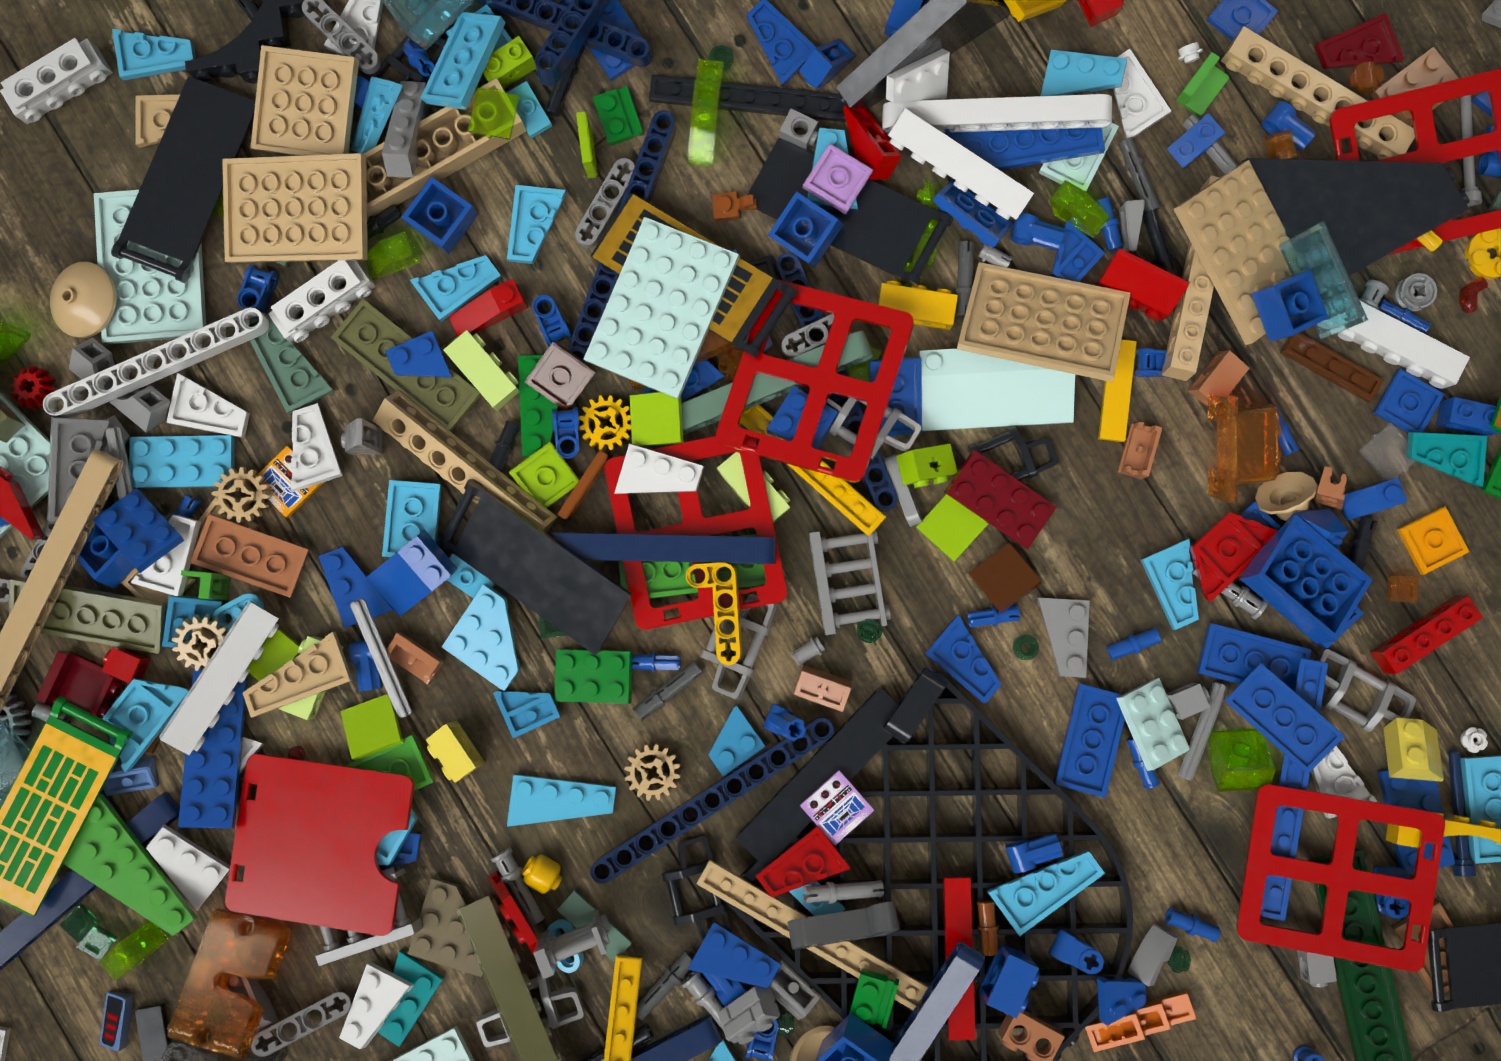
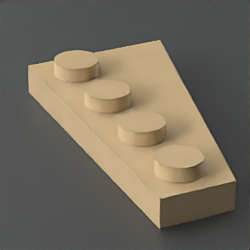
M180 94L136 96V146L142 148L160 143Z
M331 632L323 640L306 649L305 652L295 659L290 660L283 667L244 691L243 696L250 717L259 716L353 681L336 632Z

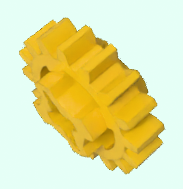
M602 395L599 396L598 403H595L592 399L589 400L591 407L583 406L582 409L586 415L579 416V420L584 422V425L579 426V430L586 431L582 438L584 440L591 438L589 445L594 447L596 444H599V450L601 451L605 449V446L614 451V444L616 443L623 447L621 440L623 438L630 440L627 431H631V425L629 424L631 422V415H626L630 408L628 406L621 408L623 401L619 399L614 403V398L611 395L607 401L603 399ZM609 407L607 411H597L600 408ZM619 413H621L623 418V427H620L617 423ZM598 418H600L601 420L604 419L606 421L610 418V422L612 423L615 429H613L612 427L609 428L608 426H605L604 429H602L603 425L601 424ZM590 419L595 422L596 426L593 434L590 429ZM607 435H616V437L612 439L602 440Z

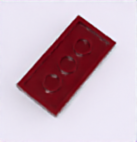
M976 450L971 451L944 491L949 497L1026 549H1029L1057 508Z

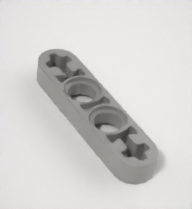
M304 0L302 11L309 21L342 53L359 59L358 68L362 72L374 74L379 70L381 60L375 50L323 0ZM311 7H318L324 16L320 18L311 10ZM331 21L339 22V28L335 32H328L326 29L327 24ZM348 38H355L357 40L356 46L350 50L345 49L344 42ZM363 52L373 63L370 65L365 63L359 54Z
M621 158L614 163L578 225L575 237L582 247L592 248L598 243L622 202L635 167L630 159ZM626 166H629V172H630V174H626V173H625V174L623 175L621 181H622V184H624V186H622V185L618 182V180H619V178H620V176H621V173H620V170H619V169H620V168L624 169V168H626ZM611 186L619 189V195L614 199H610L605 195L607 188ZM595 209H605L607 211L606 217L603 220L594 219L593 212ZM590 220L595 225L591 230L593 238H587L586 241H583L582 232L587 233L590 230L591 225L587 223Z
M342 992L334 993L259 1032L253 1037L251 1042L253 1053L262 1057L271 1055L349 1013L352 1005L350 996ZM335 998L345 999L344 1010L340 1012L339 1009H335L329 1012L332 1018L328 1019L327 1011L322 1004L326 1003L327 1008L336 1003ZM317 1009L322 1013V1020L318 1025L314 1026L309 1024L307 1016L310 1011ZM289 1022L294 1023L297 1027V1033L291 1039L285 1038L282 1033L284 1025ZM276 1029L277 1037L282 1044L278 1046V1041H274L268 1045V1051H265L264 1048L259 1049L260 1038L262 1036L264 1039L272 1038L275 1036L272 1031Z

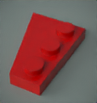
M817 826L755 877L772 898L851 868Z

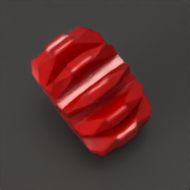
M29 366L28 369L19 368L20 376L11 375L15 383L8 386L15 391L10 396L18 400L17 404L22 407H28L32 410H36L38 406L43 408L44 398L58 390L57 387L51 386L56 379L49 376V372L43 368L39 369L36 366Z

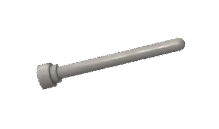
M1471 95L1460 97L1462 140L1473 137ZM1473 155L1463 158V190L1470 200V203L1467 204L1468 207L1482 203V193L1475 186Z

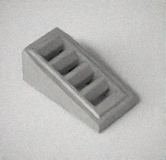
M1145 200L1126 201L1119 208L1123 250L1130 254L1137 250Z

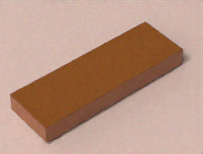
M599 450L557 515L570 521L603 471L606 462L610 458L607 454Z

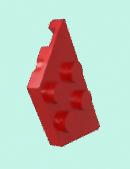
M1227 512L1190 547V551L1205 599L1211 602L1248 567L1256 554L1278 532V529H1272L1261 525L1259 522Z
M495 872L487 878L502 902L498 907L507 921L512 919L516 926L512 930L520 944L526 942L533 954L537 938L499 875Z

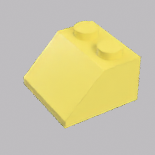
M1395 718L1383 728L1389 777L1440 782L1444 780L1438 734L1435 728L1424 720Z
M457 720L445 724L426 739L429 744L427 746L429 753L433 758L440 760L443 765L441 768L442 772L448 780H453L454 783L486 763Z

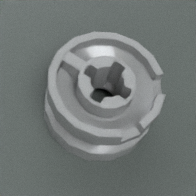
M1421 273L1412 274L1397 283L1393 291L1395 304L1402 309H1410L1411 313L1428 307L1437 297L1436 283L1431 277ZM1414 290L1418 291V296L1416 297L1413 295L1415 293Z

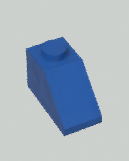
M895 0L884 34L890 38L922 8L924 0Z
M838 38L815 48L799 72L804 76L805 81L809 85L817 89L828 84L856 55Z
M1399 477L1344 494L1345 499L1342 511L1347 521L1407 502Z
M1330 509L1299 511L1292 514H1297L1335 548L1342 544L1343 537L1349 532Z

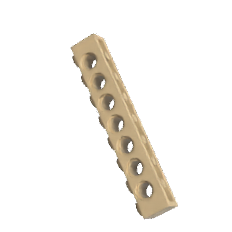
M1246 27L1239 31L1221 59V62L1226 64V67L1231 71L1241 73L1251 83L1261 85L1269 90V93L1274 97L1286 100L1294 109L1304 111L1312 116L1314 121L1329 127V117L1336 110L1335 107L1343 108L1367 102L1366 99ZM1248 55L1253 56L1256 62H1252ZM1270 68L1276 70L1278 76L1272 74ZM1292 81L1298 84L1299 89L1293 86ZM1314 94L1319 96L1321 102L1314 98ZM1392 115L1363 121L1364 128L1360 127L1358 123L1354 126L1357 147L1369 150L1377 155L1379 160L1405 154L1415 138L1414 128ZM1379 133L1385 137V141L1380 138Z
M1210 176L1201 187V190L1220 177ZM1189 242L1182 279L1190 283L1176 304L1167 353L1165 355L1166 358L1161 374L1183 381L1190 379L1197 371L1214 285L1191 242Z
M400 391L384 398L373 419V422L380 426L384 432L390 434L404 448L410 450L423 463L430 466L443 479L460 490L462 494L465 492L464 486L467 480H475L487 492L545 533L549 531L557 516ZM475 495L472 501L478 504L480 497Z

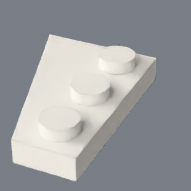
M1128 49L1118 56V58L1127 59L1122 87L1113 88L1126 139L1136 137L1171 113V109L1132 51Z
M177 373L167 423L245 438L250 413Z
M318 403L293 411L291 491L295 492L343 476Z
M629 444L614 494L697 491L704 466Z
M172 515L168 522L182 536L184 541L143 572L139 573V575H135L131 583L174 596H183L188 576H181V570L189 571L190 561L194 553L201 521L180 515Z

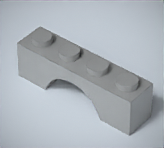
M400 81V84L403 86L394 104L382 150V157L387 176L413 178L418 160V127L420 121L428 117L431 105L426 104L420 98L426 87L425 82Z
M94 338L72 348L69 369L80 379L87 378L115 365L112 353ZM110 379L106 382V390L112 388L113 379ZM151 385L145 389H137L109 401L145 432L165 421L170 401Z

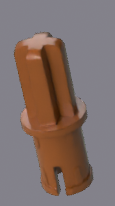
M993 900L977 902L980 922L977 929L981 932L982 953L986 956L998 954L996 929L999 928V925L995 921V903Z

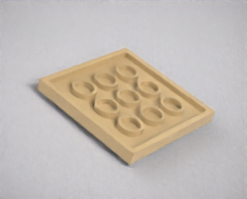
M261 45L251 149L296 156L348 154L359 59L350 56Z

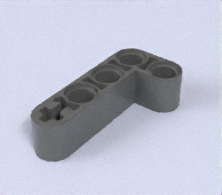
M894 901L875 904L864 909L800 918L787 922L792 950L877 937L900 929Z

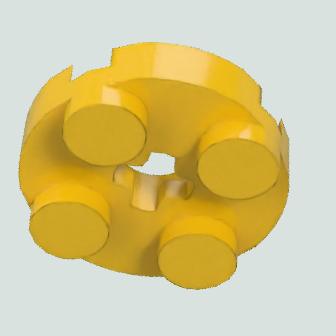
M1500 228L1478 233L1472 236L1466 245L1465 258L1468 259L1471 265L1469 268L1480 278L1490 280L1501 277ZM1494 248L1496 250L1497 257L1491 259L1490 253L1487 252V249L1490 250Z

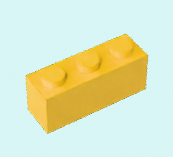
M887 281V283L881 284L877 305L910 313L915 325L950 330L954 323L958 295L952 294V291L947 289H937L936 292L927 290V287L922 285L905 287L900 282Z

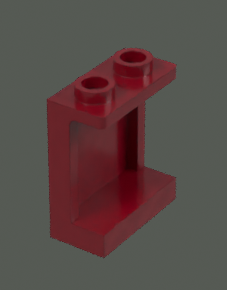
M58 651L35 699L44 703H54L59 696H63L69 699V703L102 719L111 708L114 698L120 694L123 688V680L102 672L103 665L72 651Z

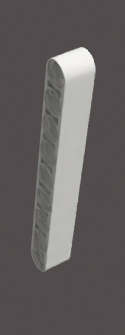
M1107 94L887 102L883 104L882 129L887 134L904 108L942 133H945V129H950V132L1100 128L1112 124V96Z
M246 308L56 390L44 398L43 408L46 413L55 417H75L259 337L269 329V320L256 308ZM253 317H259V323L255 327H250V320ZM235 327L234 335L227 338L225 335L227 329ZM210 337V345L202 348V341ZM186 348V355L178 359L179 350ZM162 358V365L158 369H154V362ZM133 369H137L138 374L136 378L130 380V372ZM110 379H113L112 388L106 390V382ZM88 390L87 399L81 401V394L83 391ZM63 400L64 407L57 412V404Z

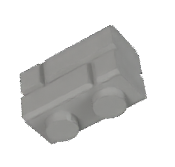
M780 960L779 962L782 963V966L770 989L773 992L774 998L794 1017L800 1020L809 1013L821 995L814 989H810V985L783 960Z
M754 986L718 1012L720 1022L724 1026L725 1037L728 1041L746 1044L754 1039L753 1035L756 1032L768 1030L773 1026L772 1022L780 1016L777 1004L774 1003L775 998L770 988Z

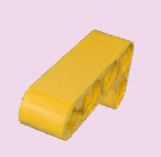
M723 562L692 565L686 572L688 584L696 588H713L717 658L724 665H733L742 657L737 569L732 564ZM722 567H727L731 570L732 575L727 582L721 581L718 577V572ZM698 568L705 572V579L699 584L692 578L693 572ZM724 593H728L733 597V604L729 608H724L720 604V597ZM725 619L731 620L735 625V629L731 634H726L722 631L721 624ZM736 637V642H730L731 650L736 651V655L732 656L731 660H729L727 655H723V651L728 648V642L722 643V638L730 639Z

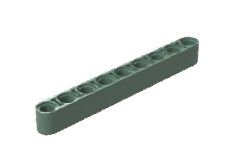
M864 331L848 335L837 373L865 362L874 356ZM825 345L787 361L816 367L819 364ZM757 374L744 411L789 393L793 386L799 389L805 385L765 374ZM733 383L682 403L683 436L720 421Z

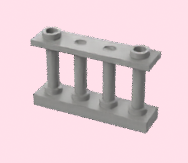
M875 530L869 537L864 533L828 539L825 536L820 537V531L809 533L824 634H836L835 628H840V625L875 619H879L880 626H887V620H891L888 604L884 605L877 566L874 544H878L877 531ZM862 543L867 544L869 558L834 564L824 562L823 552H827V549ZM871 568L872 584L840 589L828 587L827 578L831 577V574ZM875 594L877 609L841 615L832 611L831 603L836 602L837 599Z
M394 867L382 870L384 875L393 881L406 873L404 868L396 871ZM399 894L396 911L397 921L392 932L385 936L371 934L363 936V933L347 931L349 938H347L348 942L340 944L339 941L335 940L332 928L320 926L325 946H323L324 951L316 955L318 966L414 935L424 928L421 918L411 921L410 917H407Z
M599 909L595 910L592 923L558 937L556 934L552 936L550 929L539 934L533 954L543 979L554 975L558 961L598 945L601 955L607 953V944L610 943L607 930H610L611 927L606 914L601 915Z

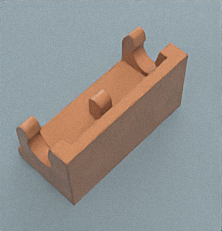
M1230 350L1218 351L1187 391L1204 405L1209 406L1211 404L1215 408H1219L1249 370V367Z
M1144 422L1131 423L1117 472L1138 479L1149 477L1163 427L1156 425L1152 427L1145 426Z
M1325 466L1316 493V503L1342 510L1347 477L1345 474H1342L1339 484L1337 482L1331 483L1332 468Z
M396 633L386 649L391 660L424 681L427 685L431 683L445 662L404 633Z
M803 664L795 686L794 695L843 712L851 690V681Z

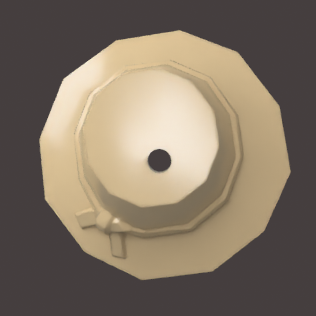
M1285 472L1268 479L1259 486L1255 499L1261 511L1276 514L1280 519L1287 521L1294 512L1308 511L1310 500L1314 498L1318 486L1313 477L1303 472Z

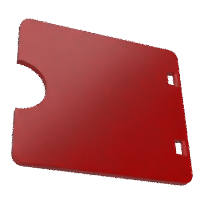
M264 754L251 755L247 759L225 897L226 907L233 912L377 936H385L391 933L395 925L400 883L389 879L381 871L377 861V850L383 838L389 833L396 830H408L414 793L413 779L407 775ZM251 784L257 785L255 800H249ZM238 865L245 866L243 881L236 880Z

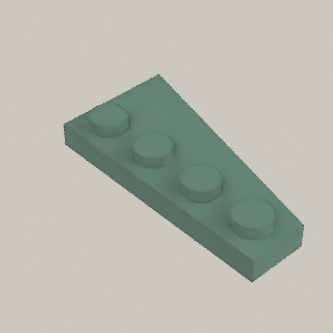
M264 312L263 314L269 320V329L263 335L250 340L286 413L291 414L293 411L335 392L294 344L283 337L271 318ZM254 317L250 320V327H255L259 323V317Z

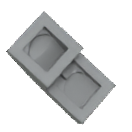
M1153 924L1140 944L1127 972L1148 987L1153 986L1163 962L1169 961L1178 938L1159 925Z

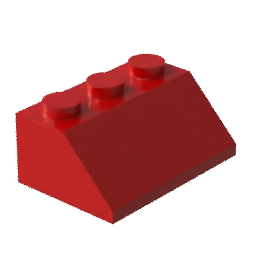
M1119 248L1106 262L1095 286L1130 292L1129 309H1139L1145 312V316L1149 319L1163 321L1171 314L1190 282Z

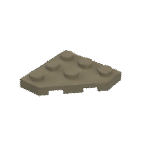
M436 877L431 878L419 916L424 928L413 935L408 955L482 977L483 974L456 912L458 909L467 906L459 885Z

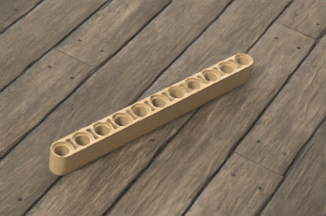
M98 449L89 456L0 632V712L95 525L92 519L101 513L122 471V460Z

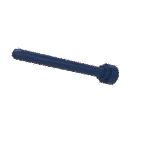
M1452 749L1449 751L1448 757L1454 815L1465 817L1460 754L1457 750ZM1456 835L1458 859H1455V865H1453V875L1462 877L1476 876V865L1472 864V859H1469L1467 835Z

